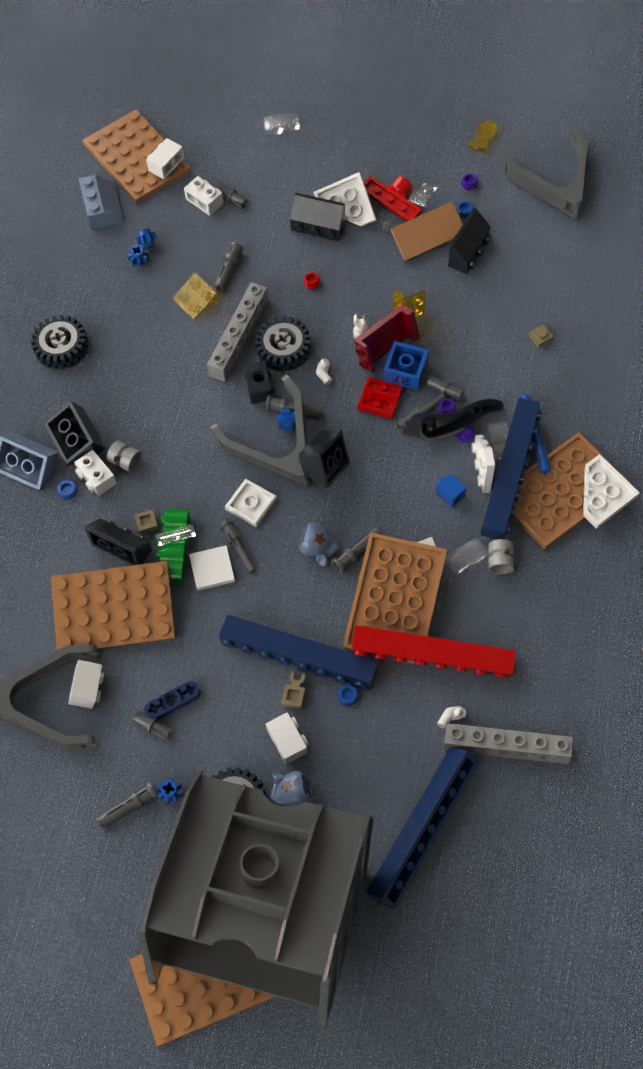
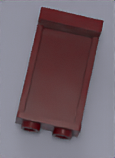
M401 304L354 339L355 351L358 354L359 365L362 369L373 373L375 371L373 363L391 350L394 341L401 343L407 337L413 341L420 338L415 313L412 309Z

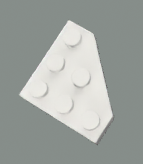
M360 172L314 192L315 197L345 203L346 221L360 227L377 221Z
M475 435V442L472 443V453L476 454V459L474 460L475 470H479V475L477 476L478 486L482 487L483 493H490L495 468L493 451L487 440H484L483 435Z
M600 454L588 462L584 470L583 516L597 529L640 494Z

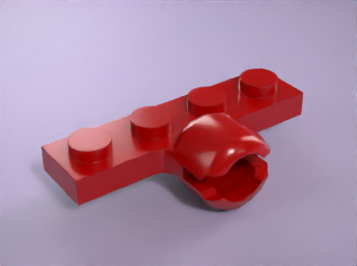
M372 176L365 180L364 184L369 197L406 222L422 214L421 208L406 199L413 190L412 184L407 178L399 176L389 186L384 185Z

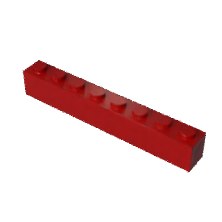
M359 625L354 626L350 650L354 651L356 656L367 657V654L375 655L376 659L387 660V657L395 658V662L407 663V660L415 661V665L427 666V663L435 664L434 668L447 669V666L455 667L454 671L464 673L467 670H474V674L487 676V673L495 674L494 677L507 679V676L513 675L516 650Z

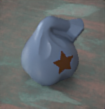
M317 522L308 523L304 527L299 543V549L304 555L309 557L316 556V561L319 562V565L325 567L329 558L339 549L338 542L325 526Z
M293 771L287 775H281L280 773L272 775L273 787L269 795L272 803L283 807L296 806L304 801L313 803L311 783L304 773Z

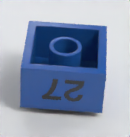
M394 341L384 368L383 381L418 391L428 364L429 350Z

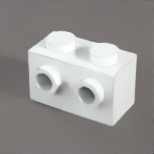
M166 138L147 157L148 171L165 179L184 159L183 147Z
M198 176L184 188L186 200L209 216L224 204L222 192Z
M93 450L74 462L77 468L75 472L81 480L84 478L88 489L91 492L95 491L98 496L117 484L113 473Z
M78 660L75 666L68 704L92 709L95 702H99L101 691L98 690V685L102 684L104 672H101V664Z
M288 712L266 723L267 731L285 765L307 754L306 746L309 745L304 734H299L297 730L299 725L294 717L290 718Z

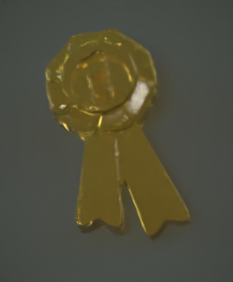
M489 120L479 122L477 126L478 135L468 144L467 148H472L475 151L479 145V152H487L488 139L494 137L497 132L496 124Z

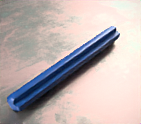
M523 394V396H520L522 399L531 400L530 395ZM536 421L535 426H538L536 437H532L531 441L534 442L533 449L540 473L547 474L551 471L539 425Z

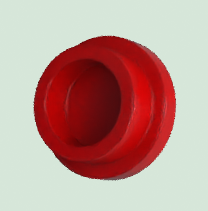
M314 272L307 273L303 279V284L308 289L317 288L321 282L320 277Z

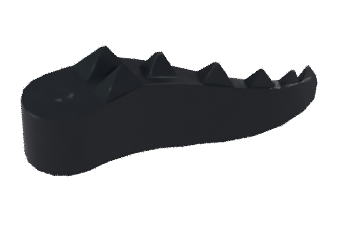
M484 399L445 413H417L409 421V431L413 436L425 441L444 439L466 430L476 420L490 412L503 410L504 404L497 399Z

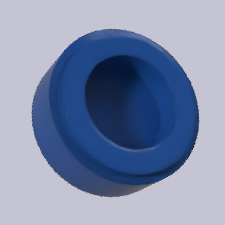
M461 201L457 204L456 211L461 210V217L467 218L473 210V205L469 201Z
M64 480L58 485L57 491L61 498L71 499L77 494V487L73 481Z
M344 685L338 690V700L342 705L351 706L356 703L358 692L354 686Z

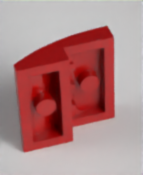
M368 377L363 388V394L357 405V410L392 420L403 386Z

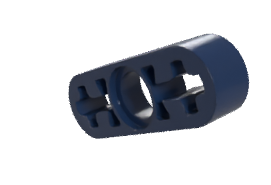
M188 681L151 700L145 706L146 715L152 719L157 718L160 720L194 702L200 696L198 685L193 681ZM188 688H191L193 690V695H190L188 693ZM180 692L182 693V695H183V697H184V699H185V700H183V701H182L181 696H180V694H179ZM172 696L178 698V702L174 706L167 704L168 698ZM161 702L164 703L166 710L163 709ZM152 707L157 709V714L154 715L151 710Z

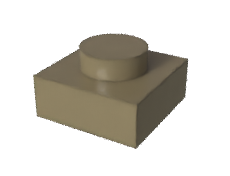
M544 324L531 330L528 334L537 348L550 343L554 338Z
M153 510L135 514L140 534L158 529Z

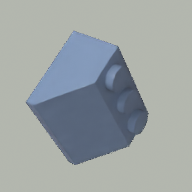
M97 175L79 178L91 230L124 222L114 182Z
M14 432L1 435L0 473L37 490H42L55 470L59 452Z

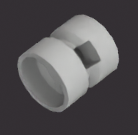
M119 440L111 445L107 453L108 462L120 466L130 473L137 469L142 458L141 451L129 447Z
M505 539L489 542V571L500 575L513 572V542Z

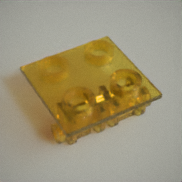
M194 272L172 299L195 320L208 304L215 305L217 303V293Z
M426 290L404 297L400 291L393 293L392 311L401 304H404L414 311L415 316L425 312Z

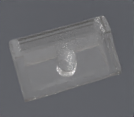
M193 524L155 534L158 546L196 536Z

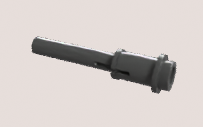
M442 393L416 412L412 411L403 419H398L396 423L398 430L407 432L412 416L417 413L429 412L442 400L446 399V396Z
M229 518L220 522V530L224 531L229 543H233L248 572H255L256 568L239 540L241 537L233 526L234 522Z

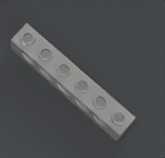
M250 283L207 363L209 377L226 382L268 302L267 287Z
M446 724L444 751H448L451 747L468 751L470 754L568 764L572 757V737Z

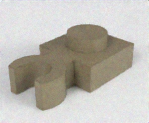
M291 672V685L285 684L281 706L301 709L305 688L300 686L305 683V674H302L300 680H295V673Z

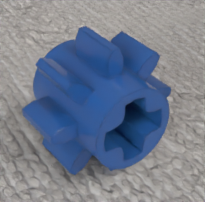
M150 228L138 231L139 236H136L138 245L142 244L145 248L155 245L154 240L157 239L155 231L151 232Z
M135 245L129 248L130 254L127 257L133 266L141 267L148 263L147 257H149L148 250H145L144 246Z
M289 408L280 409L281 414H277L278 427L284 428V432L292 431V426L296 425L295 411L290 412Z
M173 777L170 781L162 779L163 784L157 787V790L162 792L158 795L159 800L165 798L166 805H169L172 801L177 804V798L183 796L182 791L178 790L182 787L181 783L175 784Z

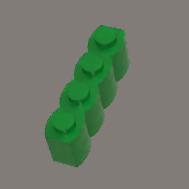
M166 509L165 515L161 516V525L164 528L163 532L159 534V542L162 545L161 549L157 551V559L160 562H168L170 584H183L190 513L189 509Z

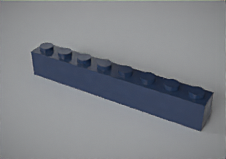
M518 398L482 524L481 536L497 540L504 539L505 535L510 533L511 524L508 522L510 518H514L516 507H513L514 501L518 502L520 490L517 489L519 485H523L525 474H522L523 468L527 469L529 458H527V453L532 452L534 442H531V438L536 437L538 426H535L536 421L540 422L542 410H539V402Z
M228 614L219 633L220 642L228 648H240L244 653L259 654L261 658L266 660H278L280 664L285 666H297L299 670L308 672V670L316 672L318 676L327 678V676L335 678L337 682L342 684H354L356 688L361 690H371L378 670V661L356 656L341 649Z
M449 748L368 887L366 893L379 904L394 910L398 906L479 764L468 751Z

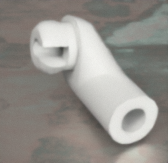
M321 359L317 365L316 375L325 385H329L333 380L327 374L330 362L327 359Z
M461 706L446 708L437 725L446 729V724L450 721L459 720L466 716L465 708Z

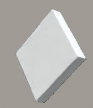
M245 479L226 504L225 510L257 527L277 500V496Z
M226 545L189 554L197 591L235 582Z

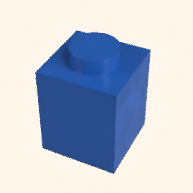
M451 473L446 477L440 478L436 484V494L452 508L466 496L467 487Z

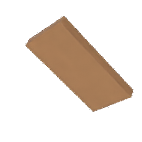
M451 201L398 225L390 231L404 261H407L453 240L463 224Z

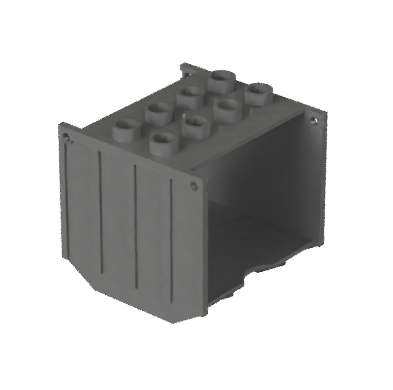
M197 767L196 776L186 791L152 883L143 923L139 925L137 930L149 985L157 986L164 965L319 1008L318 1033L325 1034L368 872L375 812L367 811L366 817L324 807L322 804L316 805L305 801L292 807L279 806L268 800L262 790L247 787L245 784L239 785L205 776V769Z

